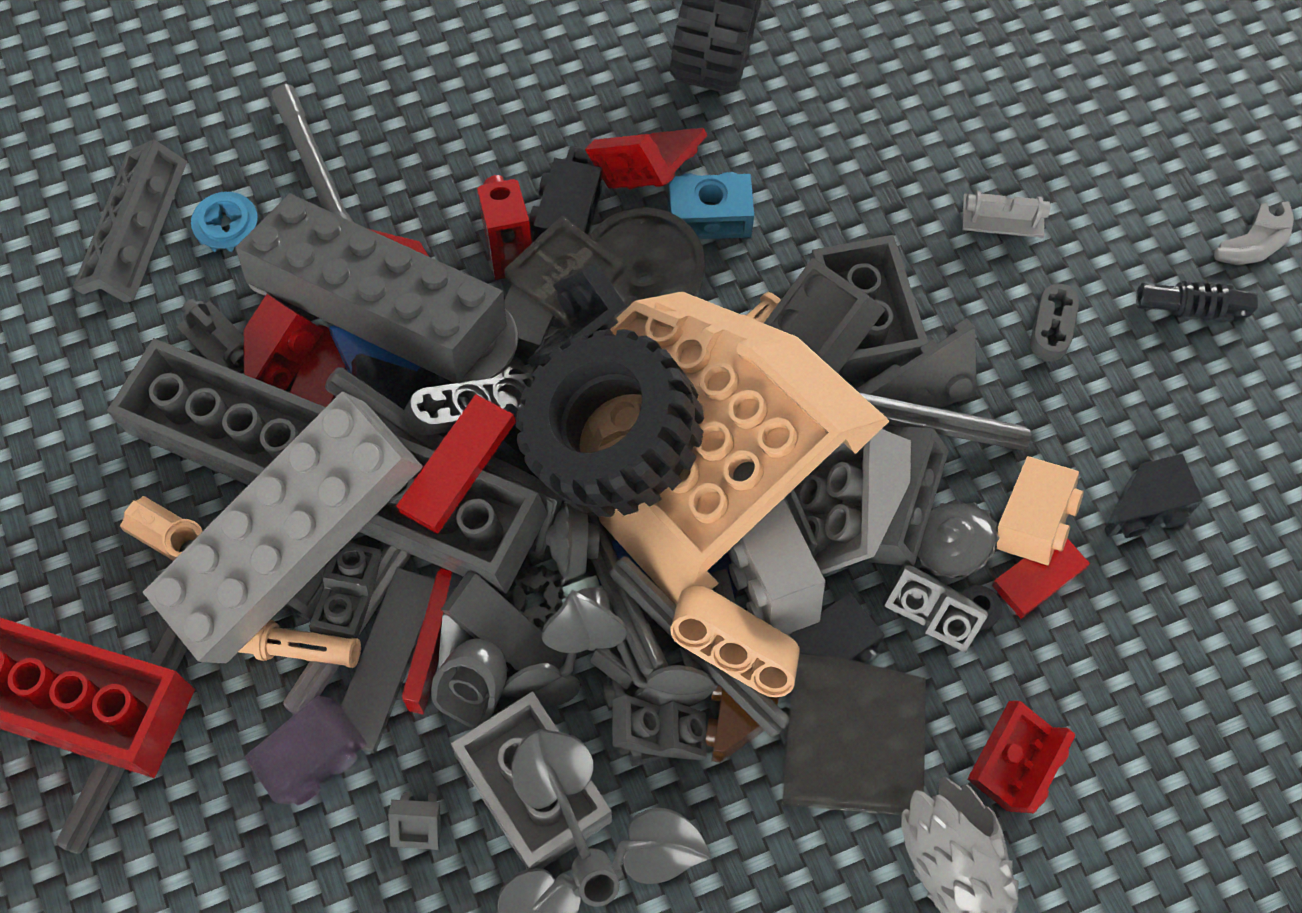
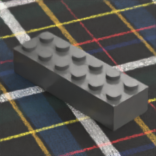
M290 193L236 246L246 283L453 383H459L507 326L503 290Z

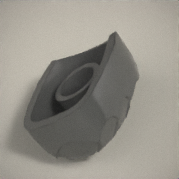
M481 638L470 639L456 647L433 678L431 695L436 708L452 719L471 728H476L490 719L507 679L506 659L501 649L492 642Z

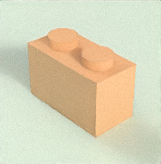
M1027 456L999 522V540L996 549L1049 565L1054 550L1063 551L1070 530V526L1065 524L1068 514L1076 516L1081 505L1084 491L1077 489L1079 471Z

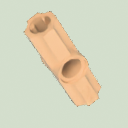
M145 496L138 500H133L124 512V518L120 525L124 532L173 561L182 553L179 550L185 542L195 540L203 532L201 526L195 521L182 519Z

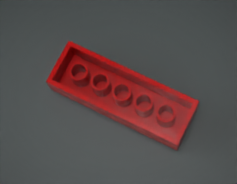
M0 618V729L155 778L195 692V688L174 670Z

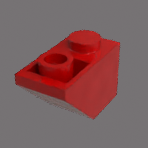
M266 294L244 328V375L285 391L324 330L292 308Z

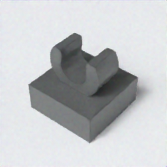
M404 792L400 800L392 799L388 813L390 847L438 850L441 838L440 802H437L436 795L429 793L428 802L411 801L410 792Z

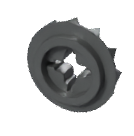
M544 565L532 568L523 566L515 576L507 594L500 592V595L542 631L547 621L563 605L561 600L565 598L562 587L567 586V583L562 585L560 572L556 573L549 570ZM546 588L543 599L549 611L544 606L541 608L536 604L525 610L528 600L523 589L536 594Z

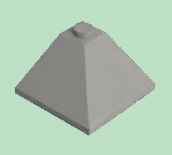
M881 429L856 454L842 443L794 488L817 542V554L813 558L822 575L875 556L910 484L911 440Z

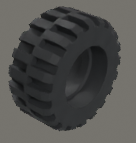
M682 0L670 63V74L675 80L727 94L737 91L746 65L762 0Z
M610 329L594 331L593 337L588 339L585 335L578 336L570 340L571 345L564 350L558 347L549 354L551 360L544 367L539 365L531 377L534 379L531 387L525 386L520 399L524 409L518 410L516 417V427L521 431L517 436L519 450L525 455V463L530 470L564 502L567 501L574 509L584 513L593 511L597 516L604 517L615 515V509L623 516L639 511V504L645 502L650 507L662 499L659 494L669 487L673 491L682 481L678 477L684 468L690 470L697 457L692 450L693 447H700L704 433L698 425L704 420L703 407L697 400L699 394L667 350L662 349L655 340L646 335L638 336L635 331L624 329L617 330L616 335H614ZM628 394L642 395V405L637 421L623 439L601 451L591 453L580 452V438L583 428L589 417L598 407L618 396Z

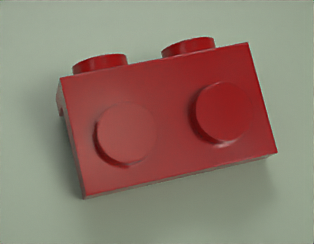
M1009 701L967 780L1006 811L1033 814L1047 799L1048 788L1059 767L1068 758L1069 747L1075 738V733L1069 728L1050 726L1021 701Z

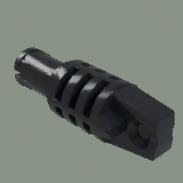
M1182 281L1177 283L1176 286L1141 283V286L1139 285L1137 289L1136 306L1139 309L1172 311L1179 318L1188 317L1190 319L1199 318L1202 320L1211 319L1220 322H1232L1234 317L1248 318L1258 309L1257 293L1233 290L1232 285L1226 284L1215 285L1213 283L1203 284L1202 282Z

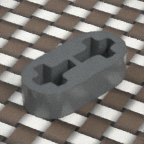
M1057 283L1048 286L1037 304L1030 347L1033 353L1044 361L1053 362L1061 359L1072 342L1079 307V297L1070 286ZM1054 299L1060 300L1061 307H1063L1059 316L1053 315L1055 309ZM1050 329L1056 330L1054 342L1057 344L1055 346L1048 345V338L1046 336Z

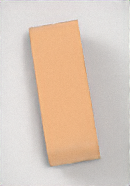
M691 586L681 592L671 625V635L674 641L761 694L769 697H781L792 691L800 655V648L795 640L707 587Z

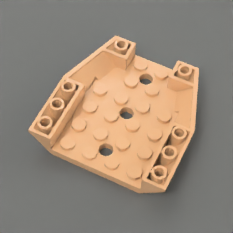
M683 291L634 301L616 318L618 323L610 330L614 335H616L617 330L621 329L635 331L638 336L646 335L655 340L662 349L667 350L692 382L699 394L697 400L702 405L704 414L703 422L698 424L704 431L700 447H693L692 450L697 458L690 470L684 468L678 476L682 480L673 491L669 487L659 494L662 499L649 507L644 502L638 505L639 511L623 516L615 509V515L611 517L598 516L601 524L676 606L681 592L687 587L704 586L712 590L718 584V581L707 570L839 445L844 443L856 454L889 422L879 410L798 337ZM628 394L618 396L598 407L589 417L583 428L580 438V452L591 453L601 451L623 439L637 421L642 405V395ZM745 462L755 464L754 472L748 479L744 481H735L733 479L734 471L740 464Z

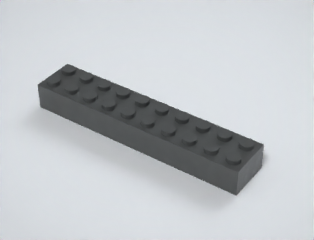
M153 338L108 407L107 412L128 434L249 485L326 407ZM396 436L423 467L435 452ZM482 470L437 534L401 514L396 507L420 473L419 471L359 531L459 575L465 576L467 572H474L494 590L507 594L548 513L537 492Z

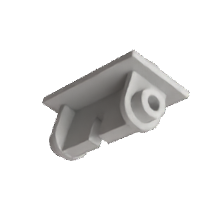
M976 191L975 194H964L962 230L1044 238V218L1049 216L1050 202L1043 201V197L1037 196L1036 199L1022 197L1006 198V196L982 194L981 191Z

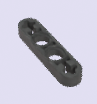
M534 372L422 388L412 395L405 406L404 420L408 427L422 435L449 432L463 412L458 405L457 398L467 397L472 399L476 394L504 409L505 405L498 398V392L506 391L515 396L518 402L516 408L523 410L524 405L520 402L525 386L531 387L534 379L531 377ZM423 405L426 411L420 412V406ZM437 411L433 418H430L428 412Z

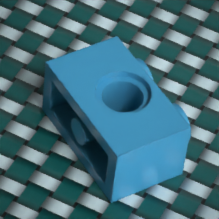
M725 172L720 175L697 176L687 173L675 176L668 183L667 199L670 240L751 237L754 222L751 174ZM705 202H712V203H715L716 205H706V204H704V203H705Z

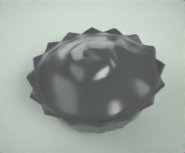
M959 499L952 504L941 503L936 510H932L917 558L920 559L921 567L931 570L935 576L944 575L951 579L971 575L984 567L988 559L995 554V545L999 540V536L996 533L997 522L990 518L989 510L980 509L975 502L965 504Z
M562 501L564 506L546 532V544L549 545L551 555L562 575L560 579L562 585L568 580L583 576L586 570L587 559H598L599 523L588 522V514L574 509L567 501Z

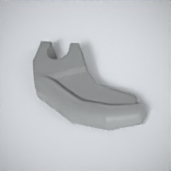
M1282 202L1276 210L1277 216L1270 213L1267 203H1261L1255 213L1248 234L1221 242L1214 251L1215 260L1238 266L1260 262L1286 245L1291 237L1294 221L1290 202Z

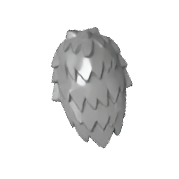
M947 777L939 779V795L932 798L922 791H914L910 802V810L905 809L902 812L901 826L905 846L914 866L915 876L928 890L927 896L934 902L940 913H1014L1018 907L1019 880H1014L1013 860L1008 858L1003 832L995 813L989 807H985L981 799L968 784L962 785L961 788Z

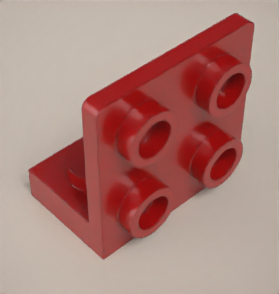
M704 128L594 139L585 148V151L594 166L602 167V179L608 189L625 187L627 189H634L639 186L653 185L661 187L674 179L675 171L684 161L692 158L698 152V146L708 135Z

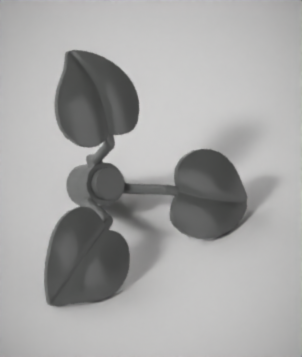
M585 588L577 592L572 590L561 608L547 621L542 630L543 642L548 647L567 653L565 664L558 669L551 664L541 663L518 671L505 682L501 697L517 702L533 691L543 707H554L567 703L577 696L580 691L579 679L570 675L574 668L576 654L587 649L593 651L596 648L605 649L617 646L634 684L641 687L634 693V698L657 706L676 702L691 707L706 699L716 690L719 684L707 673L682 665L660 668L649 674L647 678L643 677L638 672L624 642L627 635L626 625L618 616L611 612L609 593L601 588Z
M538 729L529 733L517 747L512 761V781L519 798L532 808L540 809L547 807L558 799L579 851L572 864L574 879L566 874H561L554 879L552 874L543 868H530L518 872L510 877L501 888L498 895L497 911L498 913H577L581 899L590 906H604L613 901L619 892L620 884L618 878L623 876L622 863L627 874L636 882L658 884L677 877L695 864L710 859V852L698 829L681 814L666 808L648 809L638 813L630 820L627 829L629 840L618 843L613 863H611L609 856L605 852L598 849H588L566 795L580 792L589 783L594 770L590 751L581 740L572 735Z

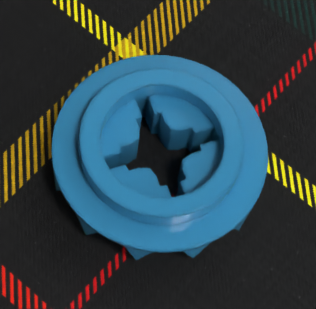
M220 192L210 195L197 205L192 214L191 227L201 245L209 246L214 252L218 249H227L233 252L234 247L257 226L259 217L255 206L247 197L234 192ZM223 212L231 220L228 232L222 230L220 226L222 224Z

